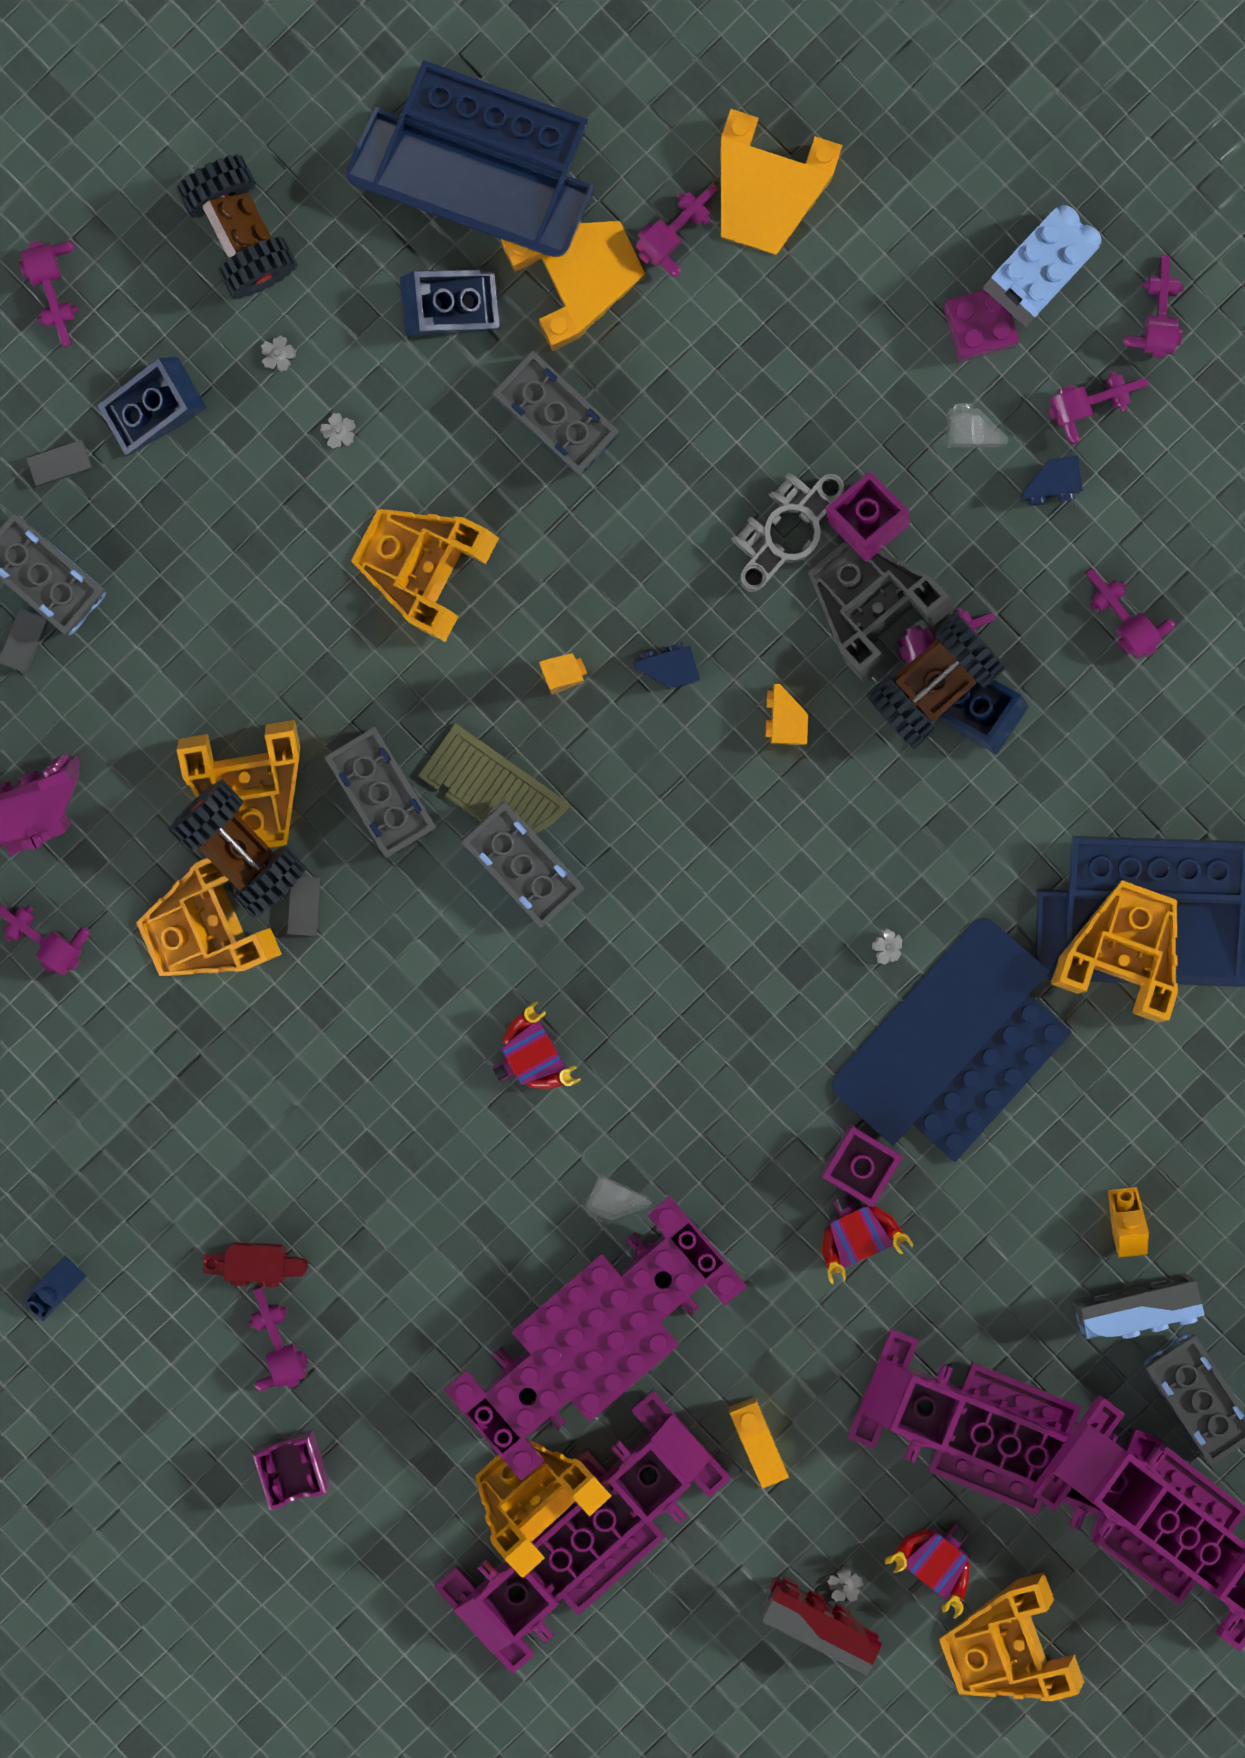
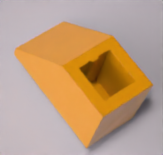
M773 684L772 690H767L766 708H772L771 720H766L765 737H771L770 744L806 745L808 714L781 684Z
M1137 1187L1108 1190L1112 1234L1118 1258L1147 1255L1149 1231Z

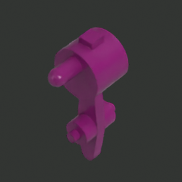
M712 184L697 199L690 192L686 195L681 192L677 196L680 200L677 206L683 213L669 227L662 220H659L654 225L648 223L638 234L641 238L636 244V248L641 251L639 257L646 264L651 261L656 267L661 265L673 277L679 276L681 269L670 258L682 242L676 233L690 219L698 226L702 222L705 225L709 224L711 220L708 216L711 212L704 205L719 189Z
M41 241L29 243L30 248L21 250L23 260L19 261V266L24 279L29 278L32 286L43 284L50 306L40 310L41 316L37 317L38 323H44L46 328L56 325L63 347L70 346L72 343L65 322L74 320V313H77L78 309L76 305L71 306L69 301L59 304L52 281L62 278L57 256L71 253L74 250V244L71 241L52 245L50 242L41 244Z
M1161 255L1159 277L1149 276L1148 281H1143L1142 288L1147 289V294L1157 295L1156 316L1147 315L1143 336L1126 335L1123 339L1125 346L1142 348V351L1145 353H1153L1152 358L1163 359L1165 354L1173 355L1176 346H1180L1182 341V328H1178V318L1167 317L1168 296L1177 297L1178 292L1184 291V284H1180L1179 278H1169L1170 255Z
M1114 371L1108 373L1109 379L1105 380L1107 391L1089 397L1085 387L1076 389L1074 385L1063 387L1057 390V396L1049 399L1052 406L1048 409L1051 420L1056 419L1059 428L1064 427L1068 442L1076 445L1080 437L1075 423L1094 415L1091 405L1111 399L1114 409L1120 408L1121 412L1127 411V405L1132 403L1128 393L1148 387L1147 378L1125 384L1123 376H1116Z
M1093 568L1087 570L1085 575L1098 591L1090 597L1092 603L1089 604L1092 610L1097 608L1099 611H1103L1109 606L1123 623L1122 626L1116 629L1119 638L1117 643L1126 655L1130 653L1135 659H1139L1144 654L1148 658L1157 651L1155 646L1162 642L1161 637L1174 629L1175 622L1172 619H1166L1157 627H1154L1151 621L1141 612L1131 618L1118 601L1119 598L1125 595L1123 590L1126 587L1123 581L1118 583L1116 580H1113L1106 585Z
M961 608L954 610L955 614L958 613L976 633V628L996 620L993 612L972 620L968 611L963 613ZM919 624L904 631L905 637L897 640L900 649L896 650L900 661L905 659L908 665L935 640H939V638L934 635L931 626L922 629Z
M0 904V915L8 921V924L3 929L7 934L5 936L7 941L11 942L13 938L19 940L24 933L41 946L35 956L42 961L40 966L53 975L58 972L66 976L70 969L76 970L81 963L78 960V957L83 952L81 946L90 934L88 928H80L71 941L53 930L46 938L30 925L35 918V915L31 913L34 910L33 907L27 905L26 908L20 906L14 914Z
M261 1285L255 1287L253 1291L260 1311L251 1314L252 1320L248 1321L250 1328L255 1327L257 1331L267 1328L275 1351L266 1354V1361L271 1375L256 1381L255 1388L258 1391H264L274 1386L281 1388L287 1385L288 1389L300 1385L299 1380L307 1377L305 1367H308L309 1363L303 1350L299 1351L295 1343L287 1346L283 1344L277 1324L286 1320L285 1314L289 1313L287 1307L282 1308L279 1303L270 1307Z

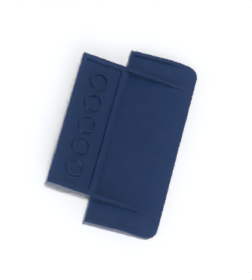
M425 60L422 61L401 115L375 107L347 167V178L356 187L550 257H561L568 252L595 191L594 185L567 176L587 128V118Z
M1072 836L1069 889H1037L1035 959L1050 971L1044 978L1045 980H1052L1059 956L1119 882L1123 880L1177 900L1176 955L1178 956V965L1176 966V983L1184 985L1245 986V841ZM1095 969L1090 982L1132 983Z
M986 918L975 920L834 1076L832 1081L834 1093L892 1146L914 1125L951 1160L956 1162L1072 1033L1068 1027L1031 995V992L1050 971L993 921Z

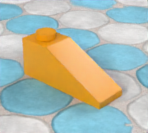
M573 653L539 662L551 695L583 683L584 679L582 676L587 674L581 657L575 659Z
M753 1396L728 1407L762 1489L789 1478L756 1397Z

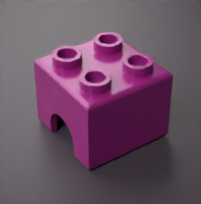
M313 1429L256 1447L253 1452V1458L270 1511L284 1507L287 1503L307 1496L313 1498L327 1494L330 1483Z

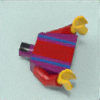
M533 1002L523 1013L511 1021L503 1036L504 1046L501 1050L506 1059L492 1067L496 1077L502 1082L515 1074L521 1085L526 1083L532 1089H554L564 1085L571 1086L580 1082V1078L575 1080L570 1076V1071L577 1069V1067L570 1066L566 1068L540 1021L546 1012L537 1014L534 1011V1006L538 1002Z
M848 1193L832 1200L839 1215L828 1220L829 1226L824 1230L821 1248L831 1284H834L833 1274H842L845 1281L846 1273L844 1268L893 1245L899 1254H903L899 1248L902 1242L906 1241L913 1247L911 1239L903 1233L893 1216L879 1207H868L866 1203L854 1207Z
M955 1523L946 1536L935 1527L931 1530L923 1529L907 1535L895 1550V1554L885 1558V1564H891L895 1560L897 1567L893 1573L903 1571L906 1568L945 1600L949 1596L950 1600L942 1606L943 1613H946L951 1605L955 1609L953 1618L962 1614L964 1609L962 1601L968 1587L970 1564L967 1553L960 1548V1545L968 1537L969 1533Z

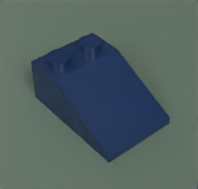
M494 270L414 271L400 277L405 336H430L500 329Z
M178 357L158 358L97 405L126 456L180 427L206 408Z
M996 680L991 681L985 688L977 682L938 718L971 741L997 755L1029 706L1021 694Z

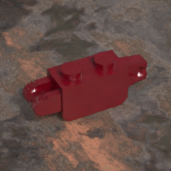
M234 1242L225 1252L205 1254L203 1258V1273L223 1276L224 1281H231L232 1286H249V1282H261V1287L273 1288L278 1287V1283H283L286 1277H302V1275H305L309 1262H307L305 1257L287 1256V1249L282 1244Z

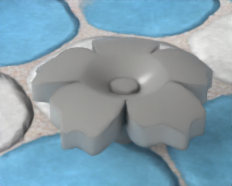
M281 335L273 339V344L265 341L261 345L263 349L262 354L266 356L262 360L265 368L275 369L277 365L280 372L287 371L291 365L288 359L296 358L297 351L292 345H287V338Z
M333 413L328 419L330 424L321 425L320 432L324 438H329L327 445L332 449L340 448L342 442L346 446L354 443V434L351 432L356 428L354 420L346 417L342 421L340 413Z
M888 928L881 930V937H877L872 942V950L879 951L876 954L877 962L885 965L888 961H897L901 956L898 950L902 948V938L900 935H895Z
M842 1567L841 1570L837 1571V1576L830 1575L827 1580L829 1589L833 1590L831 1598L835 1602H843L846 1597L851 1603L858 1600L859 1590L857 1588L863 1586L862 1577H859L856 1573L851 1575L850 1568Z

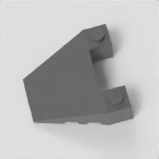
M844 541L808 571L842 657L848 667L863 683H866L886 666L882 653L875 647L872 641L912 607L931 627L954 609L950 596L930 575L923 571L921 573L904 561L885 554L883 550H880L865 562Z

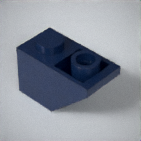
M1078 456L1049 459L1020 495V501H1029V506L1047 503L1046 498L1058 497V502L1076 499L1075 494L1083 491Z
M683 642L666 647L667 652L655 655V651L638 655L639 660L633 663L635 670L669 689L700 681L691 646L684 647Z
M65 1256L40 1280L22 1302L27 1305L32 1314L44 1321L74 1291L86 1275Z

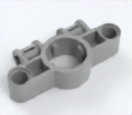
M788 472L785 475L786 480L775 492L772 491L769 494L780 507L771 513L765 526H762L754 518L749 517L747 519L748 524L738 536L731 538L732 542L751 558L740 575V583L748 592L761 590L784 562H799L807 558L814 551L820 539L819 522L826 515V507L842 495L844 491V484L839 476L827 474L810 489L796 476ZM833 482L837 486V494L827 496L822 490V484ZM792 487L793 489H792V490L790 491V493L785 497L784 495H785V494L787 493V491ZM796 513L799 514V518L806 525L810 523L813 531L812 542L808 540L801 549L803 552L797 554L784 553L785 549L777 543L774 545L770 535L771 524L775 526L782 518L780 515ZM755 532L753 536L748 541H746V539L751 535V533ZM755 570L759 572L762 578L761 583L755 586L748 584L745 578L748 571Z

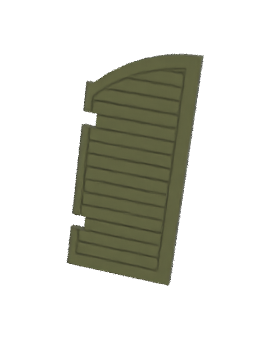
M456 723L418 775L420 780L438 791L442 784L448 787L449 790L444 797L480 822L504 799L535 834L555 823L571 806L570 803Z

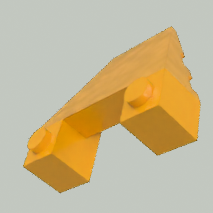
M730 109L720 142L721 238L777 255L831 182L843 145L815 136L806 164L752 147L751 143L757 127L758 117Z
M620 221L580 223L568 252L561 257H550L501 239L502 247L514 272L539 260L543 261L564 305L563 308L539 319L540 327L552 351L578 340L588 328L599 320L617 300L619 301L645 275Z
M377 509L351 562L380 590L385 598L396 607L410 624L446 642L459 616L437 604L436 601L461 553L486 564L499 538L488 529L463 517L454 516V518L435 514L421 515L405 511Z
M295 720L266 724L264 736L268 753L220 761L213 760L208 734L179 739L177 754L182 777L187 786H190L196 798L204 790L206 791L209 786L215 784L216 781L223 779L243 800V804L236 813L269 848L287 845L300 756V742Z
M208 858L196 862L190 868V871L181 880H178L172 886V889L136 922L159 976L245 971L282 955L271 928L248 937L245 936L223 886L230 881Z
M1120 881L1059 956L1050 984L1077 994L1086 992L1095 969L1140 985L1132 1011L1133 1014L1158 1023L1169 1021L1178 994V983H1176V966L1178 965V956L1176 955L1177 900L1126 881Z
M530 1440L528 1441L543 1457L544 1462L522 1481L499 1454L475 1475L481 1502L486 1510V1523L490 1526L492 1534L490 1535L491 1543L522 1578L545 1558L532 1541L576 1501L590 1517L611 1497L608 1491L581 1461L569 1459L557 1451L547 1450L544 1446Z
M1044 1572L1015 1580L940 1637L939 1641L959 1694L996 1697L997 1695L1013 1696V1699H1024V1697L1040 1698L1041 1701L1050 1702L1079 1694L1084 1684V1679L1075 1654L1047 1661L1031 1618L1032 1615L1047 1612L1054 1601Z

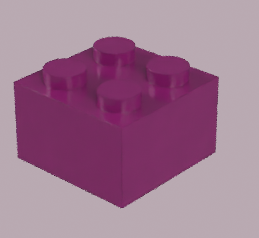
M985 290L947 300L943 306L959 363L1014 348L1020 342L1012 314Z
M870 471L826 507L827 523L865 562L910 526L909 510Z
M849 1124L820 1175L842 1190L874 1207L903 1156Z

